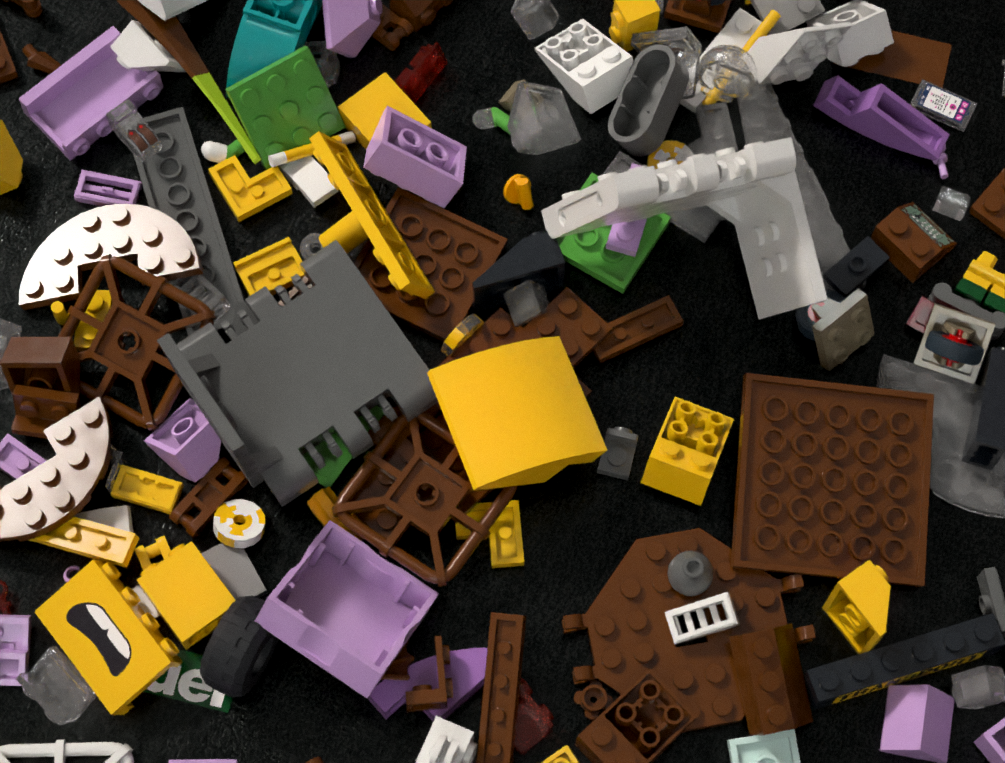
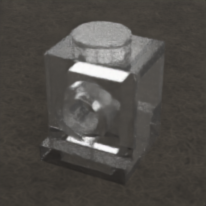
M326 41L305 42L304 46L309 47L313 57L314 54H322L321 58H314L327 88L332 84H336L341 68L336 52L326 48Z

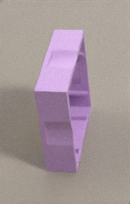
M329 520L309 545L300 563L288 571L268 596L255 622L365 698H368L424 619L439 593L401 567L386 561L367 544Z

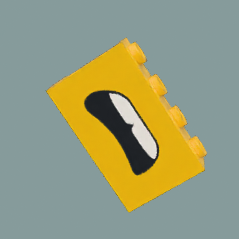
M93 559L34 612L111 715H125L134 707L131 702L169 668L181 665L182 661L177 655L179 653L177 646L169 638H164L158 631L160 627L158 621L150 613H145L139 606L140 598L130 587H125L120 581L119 577H121L119 570L109 561L104 562Z

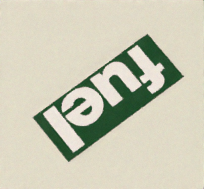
M180 649L177 655L181 659L182 664L178 667L169 668L143 691L227 713L232 702V697L222 694L205 684L199 672L203 655Z

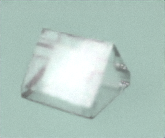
M941 186L932 210L961 221L969 205L970 197L946 186Z

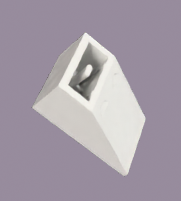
M584 19L573 23L567 29L535 47L536 53L573 100L590 114L618 98L634 62L633 57Z
M850 22L830 24L759 37L745 56L760 85L767 83L777 85L795 79L803 81L809 78L816 66L828 57L830 50L843 40V35L852 25Z

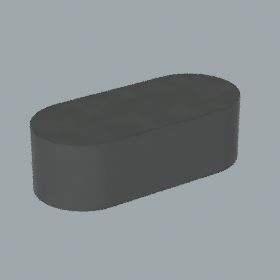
M661 44L652 45L642 50L636 56L608 120V131L612 138L628 154L635 157L650 155L661 146L688 85L689 72L687 67L668 46Z

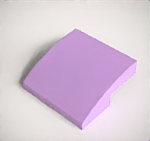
M0 614V685L26 686L31 641V615Z

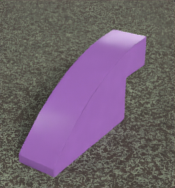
M837 75L824 82L814 102L816 108L846 127L886 146L926 159L937 160L949 137L947 132L882 83L860 92Z
M487 648L450 651V665H444L445 678L452 677L453 698H447L446 709L424 710L425 714L433 722L436 716L447 719L484 686ZM436 655L411 664L408 668V675L410 676L408 681L383 680L374 688L368 700L385 719L406 702L405 691H412L413 686L432 685V689L439 688Z

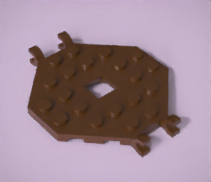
M701 528L636 539L585 614L563 616L562 626L564 634L587 629L594 666L573 668L574 685L597 680L607 688H611L622 695L650 668L697 716L683 732L740 722L745 716L729 636L787 624L781 594L800 592L801 588L804 587L802 575L795 574L782 579H776L765 571L731 568L732 549ZM692 550L700 552L712 564V583L700 595H682L674 590L668 580L667 571L671 560L683 551ZM729 592L740 625L706 635L707 642L676 647L665 612ZM716 605L721 621L727 620L723 605ZM709 607L704 608L708 626L714 624ZM813 624L794 629L797 644L810 643L813 641L812 639L816 638Z

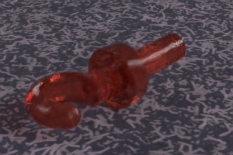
M0 580V585L3 587V592L0 595V611L3 615H11L9 607L12 606V603L5 599L8 594V586L4 581Z

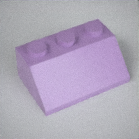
M387 106L366 149L364 168L376 176H381L393 182L401 189L408 190L428 202L445 208L463 185L467 147Z

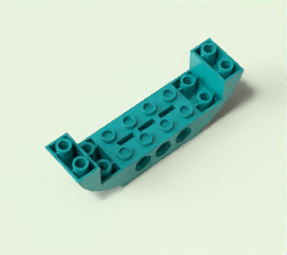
M247 0L232 49L226 88L303 47L322 6V0Z

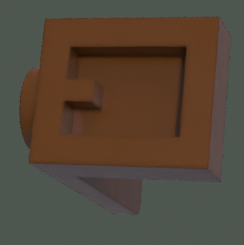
M441 635L435 636L439 688L432 689V685H417L412 687V691H405L407 712L446 709L447 698H453L452 677L445 678L444 665H450L449 644L442 645Z

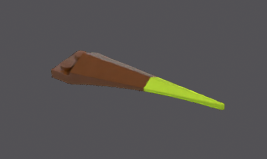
M117 0L124 9L163 45L189 74L222 116L252 162L257 164L261 160L260 156L177 17L174 16L164 21L137 0Z

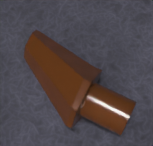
M27 44L22 49V52L28 58L27 66L51 74L61 66L59 62L46 52H38L32 44Z

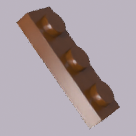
M668 295L609 322L608 324L613 328L612 333L595 347L592 352L598 363L601 364L681 327L683 319Z

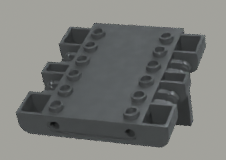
M337 240L299 264L302 272L312 284V288L308 289L298 274L291 277L293 285L301 293L294 300H291L289 293L281 285L274 288L285 305L282 308L266 286L246 298L247 306L259 323L254 325L244 309L237 312L239 320L248 330L237 336L231 323L225 320L220 325L231 340L227 344H225L211 323L206 324L178 344L174 342L169 333L157 340L183 386L251 486L254 488L265 481L282 507L319 483L313 470L302 456L303 454L308 452L318 468L322 469L326 466L325 460L320 452H317L315 446L325 441L330 452L338 458L343 452L332 437L336 433L353 459L374 446L369 433L358 419L360 416L365 419L373 432H377L381 429L379 422L369 410L379 404L388 419L393 421L398 418L386 400L389 397L392 398L408 422L438 403L427 372L430 370Z

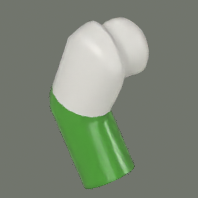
M238 139L228 146L207 141L201 147L204 157L215 163H221L234 155L239 157L246 152Z

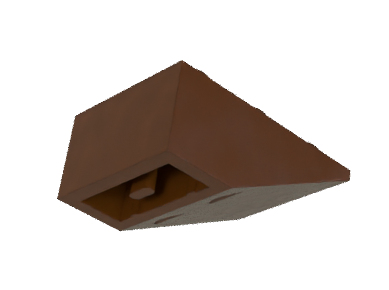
M649 668L577 736L574 745L591 763H653L697 716Z

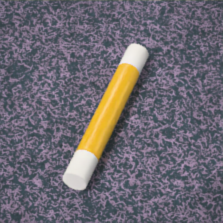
M353 131L332 136V138L346 145L356 142ZM312 143L269 155L268 161L271 167H276L314 155L312 151L315 148Z

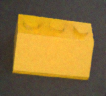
M870 559L837 582L822 607L858 654L873 650L886 633L891 586L888 583L889 578L885 571L878 565L874 566Z

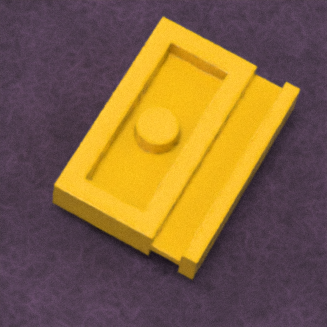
M290 237L233 263L234 269L238 273L249 296L264 286L272 295L277 294L274 288L279 285L285 289L294 286L291 277L295 274H298L301 279L305 276L299 265L303 261L296 248H294Z

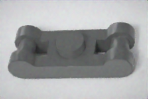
M937 283L928 297L929 300L936 304L995 323L996 325L990 340L998 339L1005 329V313L1000 311L991 313L981 308L974 300L961 298L952 293L951 287L947 283Z

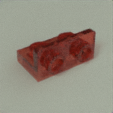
M522 677L520 681L514 748L521 756L553 731L554 726L551 722L554 719L552 713L543 703L537 705L530 696L533 693L532 689Z

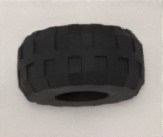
M253 595L239 597L229 606V609L224 613L215 628L201 660L199 672L205 684L232 698L245 696L246 693H249L264 672L279 641L276 636L255 622L265 601Z

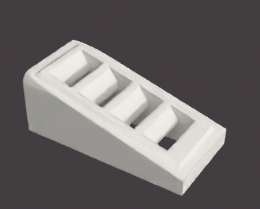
M729 592L665 612L674 644L740 625ZM716 605H723L727 620L721 621ZM708 607L714 624L709 626L703 610ZM696 611L701 625L700 629H695L690 612ZM680 615L684 616L689 631L684 634L677 617Z

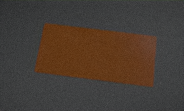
M891 30L894 40L893 44L884 47V50L878 54L866 55L858 59L859 61L856 64L848 66L849 68L921 85H927L928 83L942 89L952 45Z

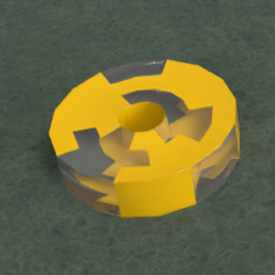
M476 314L469 315L449 334L441 347V351L447 357L451 356L485 322Z

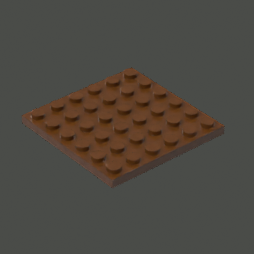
M753 373L744 374L731 568L843 579L870 559L874 566L878 565L885 571L889 578V584L915 587L925 586L934 394Z

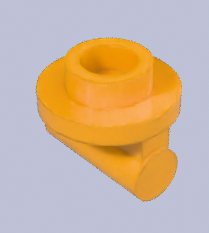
M516 174L506 182L504 187L505 199L512 204L519 203L524 210H529L534 206L529 178L523 174Z

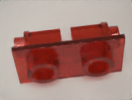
M435 42L433 46L427 44L426 47L422 46L409 63L414 69L405 68L398 78L394 80L413 103L419 99L448 63L439 43Z

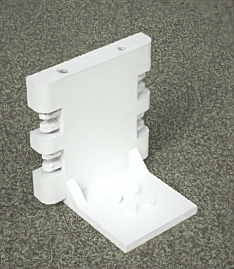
M791 137L765 143L763 141L745 145L744 149L735 152L734 147H730L708 155L701 153L687 157V161L678 165L676 159L658 163V169H655L654 166L647 167L645 165L629 169L627 172L606 173L598 176L599 182L581 191L577 190L562 194L563 200L541 210L546 231L552 239L591 231L603 226L637 221L662 213L707 205L735 225L758 319L828 300L795 172L796 154Z

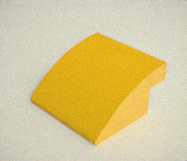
M560 336L537 338L498 346L459 358L427 372L473 490L544 483L568 465L591 463L608 451Z

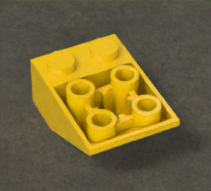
M674 397L649 456L641 483L701 506L734 418L696 405L690 401Z

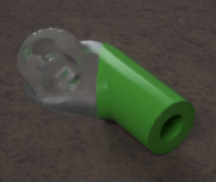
M497 107L481 109L472 117L473 124L479 129L500 127L510 135L519 124V122Z

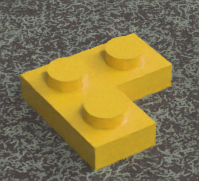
M234 155L208 169L211 178L238 222L293 194L291 186L278 166L271 167L249 178Z
M512 500L489 530L491 533L488 537L492 568L524 566L519 500ZM493 502L478 503L467 515L479 523ZM460 523L455 524L457 540L467 539L471 531Z

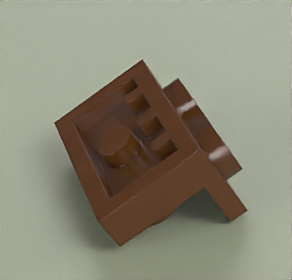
M16 384L13 391L16 415L11 426L12 433L48 439L43 430L81 408L79 393Z

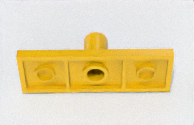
M319 131L309 139L315 148L312 151L315 158L322 165L326 166L329 171L327 177L330 183L342 192L352 209L345 217L319 235V241L323 248L337 240L348 254L369 238L375 247L373 250L374 256L382 265H386L390 272V275H388L389 281L395 289L424 299L435 293L346 144Z

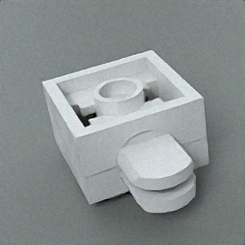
M436 716L415 763H473L477 753V744L474 743V732Z

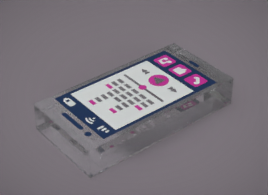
M922 79L910 105L920 113L964 132L977 103Z

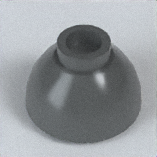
M692 550L683 551L671 560L667 571L668 580L678 593L685 596H697L704 593L710 587L713 580V567L709 559L702 553Z

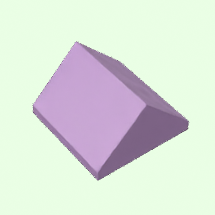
M890 685L887 691L879 751L937 763H947L955 698L930 685Z

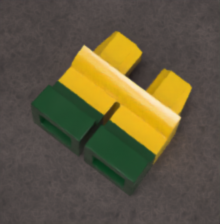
M983 251L977 260L973 259L953 293L963 299H972L980 304L986 291H988L989 293L981 308L991 313L997 311L1005 313V273L1002 274L993 269L998 260L996 256Z

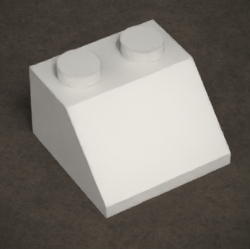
M852 0L807 21L808 27L851 23L852 26L843 35V40L830 50L827 57L828 60L843 67L856 64L859 61L858 59L866 55L878 54L884 50V47L894 43L886 10L863 0Z

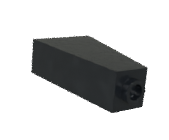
M992 347L985 358L961 462L993 470L1005 453V347Z

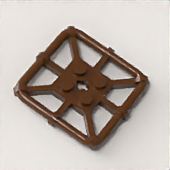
M111 254L101 257V261L94 267L75 305L69 307L67 311L69 316L58 337H72L80 321L98 329L89 349L78 353L80 363L94 359L109 368L97 389L80 380V394L91 401L100 397L107 410L138 427L148 428L149 431L158 429L159 424L167 417L183 387L175 372L154 412L146 378L155 361L174 371L167 357L160 354L162 349L157 340L167 333L171 334L201 324L199 329L208 323L214 325V320L217 318L215 311L210 310L204 302L169 284L168 279L165 277H156L123 258L113 257ZM116 270L150 287L139 310L124 302ZM105 276L112 305L102 322L87 314L86 310ZM162 294L197 313L168 324H163L150 317L155 304ZM133 333L136 344L126 351V343L123 342L124 336L130 337ZM119 374L134 381L142 414L109 396V392Z
M426 412L421 413L409 422L401 414L396 418L372 452L368 451L365 454L363 464L339 494L335 506L332 507L333 516L337 517L345 527L380 550L379 554L385 558L390 556L425 581L442 587L447 586L446 582L451 581L459 573L482 540L486 541L491 534L490 528L513 498L517 486L502 487V491L478 523L460 511L458 507L468 493L489 489L473 490L470 481L464 480L451 471L459 460L460 455L449 427ZM418 423L455 446L442 465L423 453ZM410 425L415 454L401 472L383 460V457L406 426ZM374 469L380 470L395 480L384 496L350 502ZM428 488L433 489V500L420 501L421 496L418 493L420 489L423 491L428 490ZM387 508L402 519L386 539L351 514ZM450 518L469 529L471 534L444 569L438 535ZM410 525L430 537L435 570L429 568L397 546L398 541Z

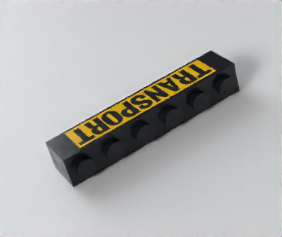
M994 613L807 670L804 674V681L812 710L889 687L890 685L899 684L995 654L1005 645V640Z

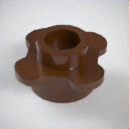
M597 680L591 681L589 686L585 687L583 691H577L574 694V702L581 705L585 711V717L589 720H595L598 717V713L607 709L613 703V698L607 695L602 687V683ZM592 697L597 699L595 703L590 701Z

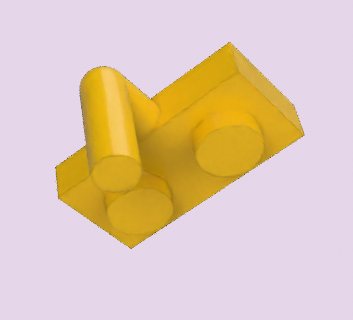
M97 290L86 310L87 314L102 322L112 305L109 290ZM55 301L51 305V310L57 323L64 325L69 313L66 312L62 302ZM80 321L74 336L76 350L79 352L88 350L98 329Z

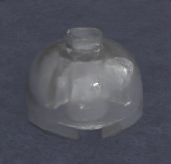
M719 45L711 48L702 56L698 65L695 83L701 85L700 91L704 95L714 100L732 102L733 98L742 97L741 101L753 95L757 80V68L753 57L747 51L735 45Z

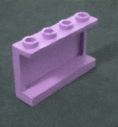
M114 26L18 98L24 113L69 160H72L77 155L84 154L93 142L100 137L107 136L116 124L124 118L131 117L139 106L147 100L154 99L163 88L161 76L156 70L153 72L133 68L129 70L117 61L118 55L110 46L121 33Z

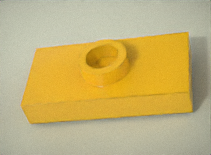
M121 465L110 494L113 498L171 514L177 506L184 485L176 480Z

